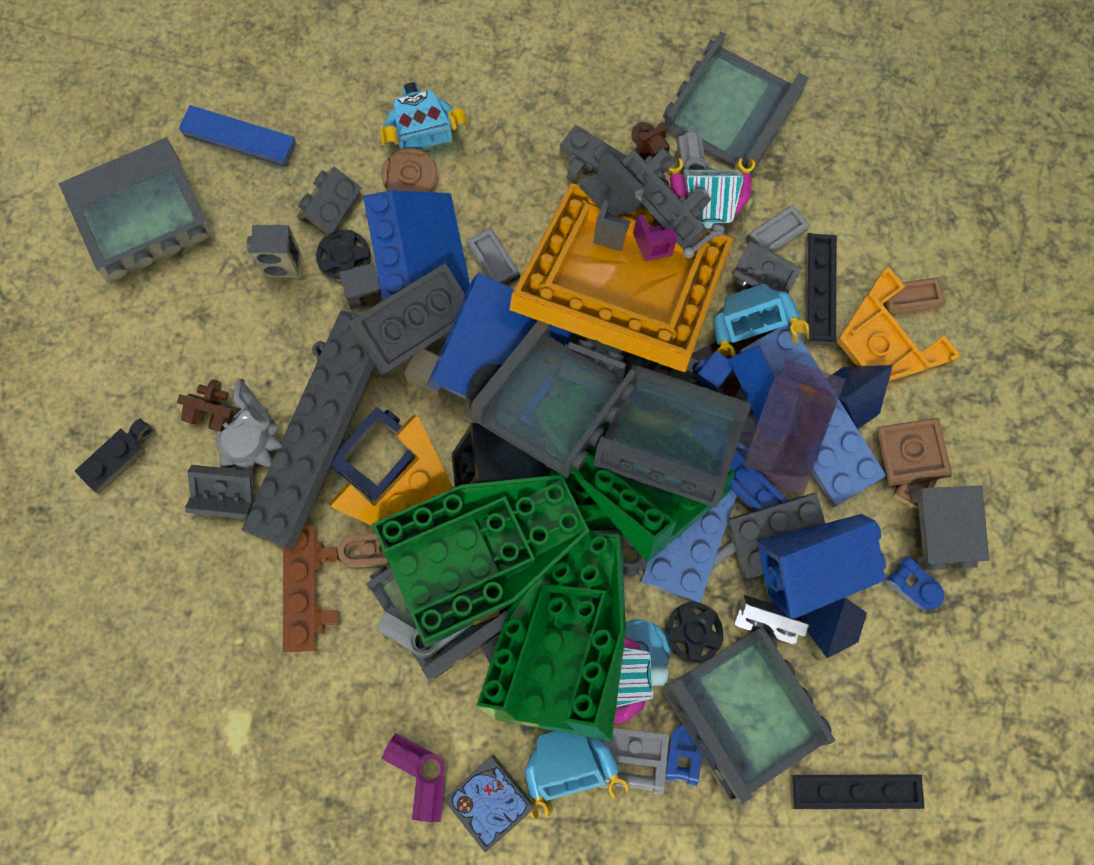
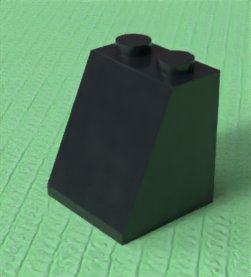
M471 423L451 454L455 487L465 484L550 476V471L544 463L478 423ZM511 427L513 432L546 451V444L542 441L541 430Z

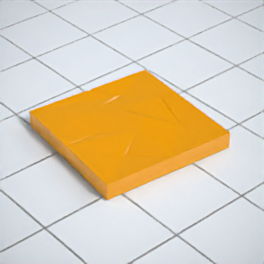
M570 183L512 293L509 310L686 372L734 238L725 235L721 237L715 236L695 251L694 256L689 259L683 256L684 249L676 242L672 256L644 261L633 231L637 216L644 215L649 227L661 225L650 211L640 206L639 210L621 217V219L630 221L622 251L594 244L596 222L601 209L584 193L579 185ZM708 230L697 242H699L712 231Z

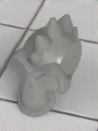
M238 379L233 391V400L241 410L234 416L236 420L229 424L227 422L224 423L225 429L222 432L218 431L216 434L217 449L220 453V468L237 467L239 470L252 471L255 463L270 467L272 460L269 451L282 447V443L275 436L279 426L271 418L268 409L256 399L252 391L245 384V380Z

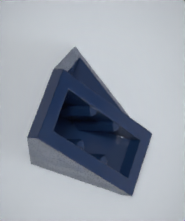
M893 365L842 367L826 378L857 429L880 414Z
M842 598L805 614L809 623L807 632L826 658H829L859 642L867 612L847 598Z

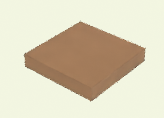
M939 418L877 427V436L888 486L952 476Z

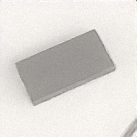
M792 204L748 233L746 239L774 253L806 232L810 225Z
M492 228L467 240V246L486 276L504 285L520 278V272Z

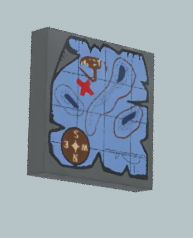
M495 755L487 759L443 799L485 853L536 808Z

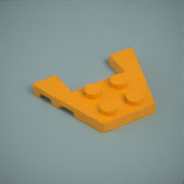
M888 266L880 273L836 340L856 366L893 365L889 382L958 359L961 356L945 335L921 352L883 306V303L905 287Z
M412 415L394 434L416 458L372 504L351 484L347 483L328 503L332 508L372 525L374 522L453 489L421 420L416 415Z

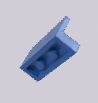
M761 347L750 348L729 358L748 402L752 404L751 409L766 441L770 442L798 431V427Z

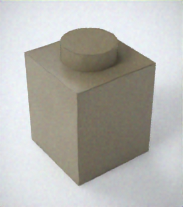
M425 349L413 355L404 371L407 382L439 396L443 388L436 391L426 386L439 356Z

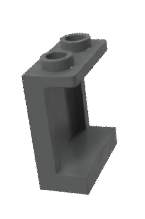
M982 485L909 490L910 502H918L923 557L917 558V564H928V570L948 569L947 563L958 562V568L978 567L977 561H990Z

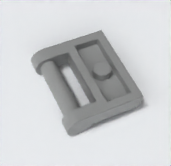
M613 728L612 741L602 740V742L610 748L616 762L655 767L654 777L617 773L619 778L625 779L629 788L652 790L653 794L663 795L669 735ZM605 778V785H601L598 787L608 788V785L610 784L609 778ZM620 782L613 784V786L625 787Z

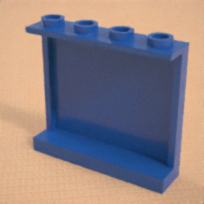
M478 272L471 280L427 382V387L436 391L443 388L466 399L467 384L475 372L486 365H503L538 321L509 310L514 289ZM551 325L549 337L567 347L574 333ZM563 361L555 369V373L559 371ZM553 373L515 421L521 425L520 428H531L538 424L539 421L534 415V410L541 406L543 398L547 399L553 388V383L550 382Z

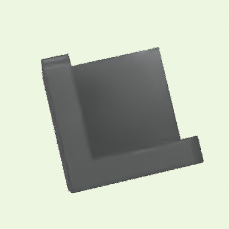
M604 200L596 222L593 243L622 251L630 221L608 215L610 201Z
M374 263L339 272L345 296L351 310L362 307L360 297L381 291Z

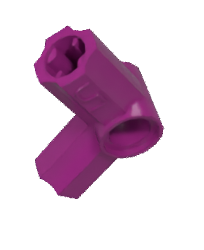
M395 733L381 759L416 777L412 820L441 822L445 777L448 770L445 759ZM429 759L436 760L440 765V774L435 779L428 778L423 772L424 764Z

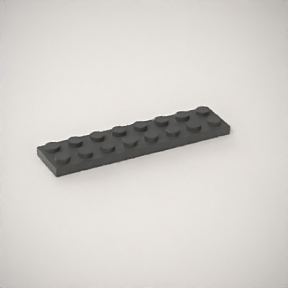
M340 311L281 441L282 447L277 450L250 513L241 529L242 531L290 550L294 549L375 366L348 323L360 314Z

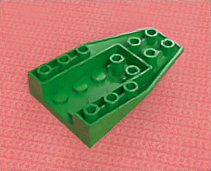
M573 383L535 409L534 415L565 460L610 398ZM630 405L617 436L619 440L712 472L717 471L720 463L718 458L666 419ZM608 422L603 427V430H605L603 437H605L610 423ZM590 445L586 451L588 457L579 470L575 468L572 470L581 486L647 563L713 508L712 506L594 466L597 446ZM731 468L729 469L719 502L727 496L733 481L735 471Z
M562 475L460 485L372 523L425 649L517 601L590 532Z
M589 532L513 603L507 612L476 705L492 719L612 741L626 636L622 537L619 534Z

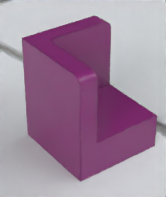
M644 215L637 216L633 235L644 261L672 256L678 238L674 228L663 230L661 225L649 227Z

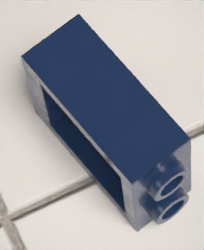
M377 407L374 408L338 450L331 463V468L373 502L416 458L407 450L378 486L347 462L349 457L379 422L394 434L402 427L399 425L401 420L388 409L383 412Z

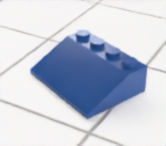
M390 190L363 195L382 300L387 299L444 263L447 264L461 289L466 294L470 282L451 193Z

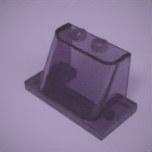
M785 359L781 373L775 374L744 466L758 470L772 485L803 496L846 379Z

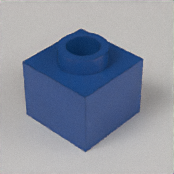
M717 351L714 352L710 359L704 356L694 370L698 373L695 379L697 381L696 385L717 392L733 371L729 359Z

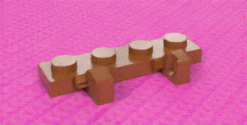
M305 525L293 550L283 547V653L317 652V634L323 633V626L340 625V611H321V605L317 604V571H320V564L340 563L337 547L323 548V542L317 541V527L315 525Z

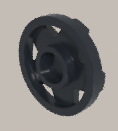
M346 229L323 237L316 251V261L320 271L327 278L336 282H342L340 275L331 272L336 269L342 272L356 268V263L364 261L362 266L370 264L371 251L367 241L361 235ZM356 240L359 241L363 245V247L356 246ZM324 251L327 254V256L322 260V254Z
M698 602L684 603L675 608L666 621L665 635L667 643L671 650L685 661L702 662L710 659L722 646L724 639L720 618L715 610L705 604ZM692 608L699 609L702 612L697 615ZM678 614L680 625L672 628L674 619ZM713 623L715 625L716 632L712 630ZM676 643H684V644H685V648H686V653L683 652V651L677 646ZM704 647L711 648L707 654L701 656Z

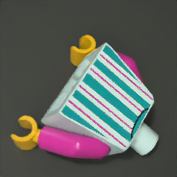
M678 157L679 167L676 169L670 167L666 173L670 175L671 189L679 198L685 197L687 199L697 187L702 188L712 200L702 210L703 215L699 220L708 230L712 231L713 226L718 223L732 222L734 215L739 214L749 201L752 176L749 173L754 169L755 161L753 159L749 161L748 169L742 166L741 157L734 166L735 170H684L683 174H681L683 161Z
M625 636L614 724L627 722L643 710L645 700L653 698V686L668 685L669 681L667 667L651 666L650 653L642 651L640 645Z

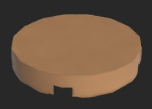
M402 148L395 151L394 155L384 161L381 170L382 182L386 191L433 192L438 182L436 163L425 151L416 148Z

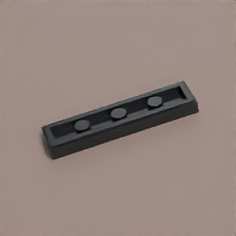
M808 233L806 236L805 322L809 325V339L805 335V344L834 346L836 344L837 235Z
M921 774L790 775L792 809H925Z

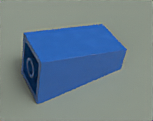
M858 514L757 541L767 600L790 619H793L885 581L884 569L886 568V560L880 550L881 530L877 522L863 514Z

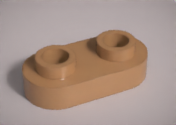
M376 533L349 535L343 538L338 545V556L349 567L389 565L386 556L381 554L382 547ZM354 547L360 548V554L357 557L350 556V551Z

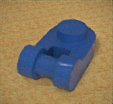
M904 556L898 563L899 569L896 573H891L886 579V583L920 610L928 611L938 608L944 600V590L939 582L907 556ZM909 576L916 580L911 587L906 582Z
M683 724L677 726L670 736L665 781L672 783L675 780L686 781L687 785L697 787L702 756ZM679 756L690 758L688 768L677 766Z

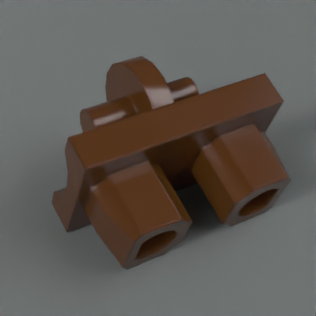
M663 121L656 128L647 122H640L631 131V139L636 144L635 151L645 160L649 156L654 157L662 148L669 152L670 146L665 140L667 127Z
M212 379L208 386L198 385L197 393L203 394L204 397L191 393L187 396L179 394L177 400L178 404L183 405L181 421L196 425L201 424L204 411L212 413L208 428L217 432H222L225 429L223 424L226 422L228 424L231 423L232 418L241 408L218 402V399L227 401L229 393L222 391L221 382Z

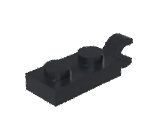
M141 418L131 425L128 433L120 428L75 470V473L95 493L100 494L145 452L139 445L149 438L155 430Z

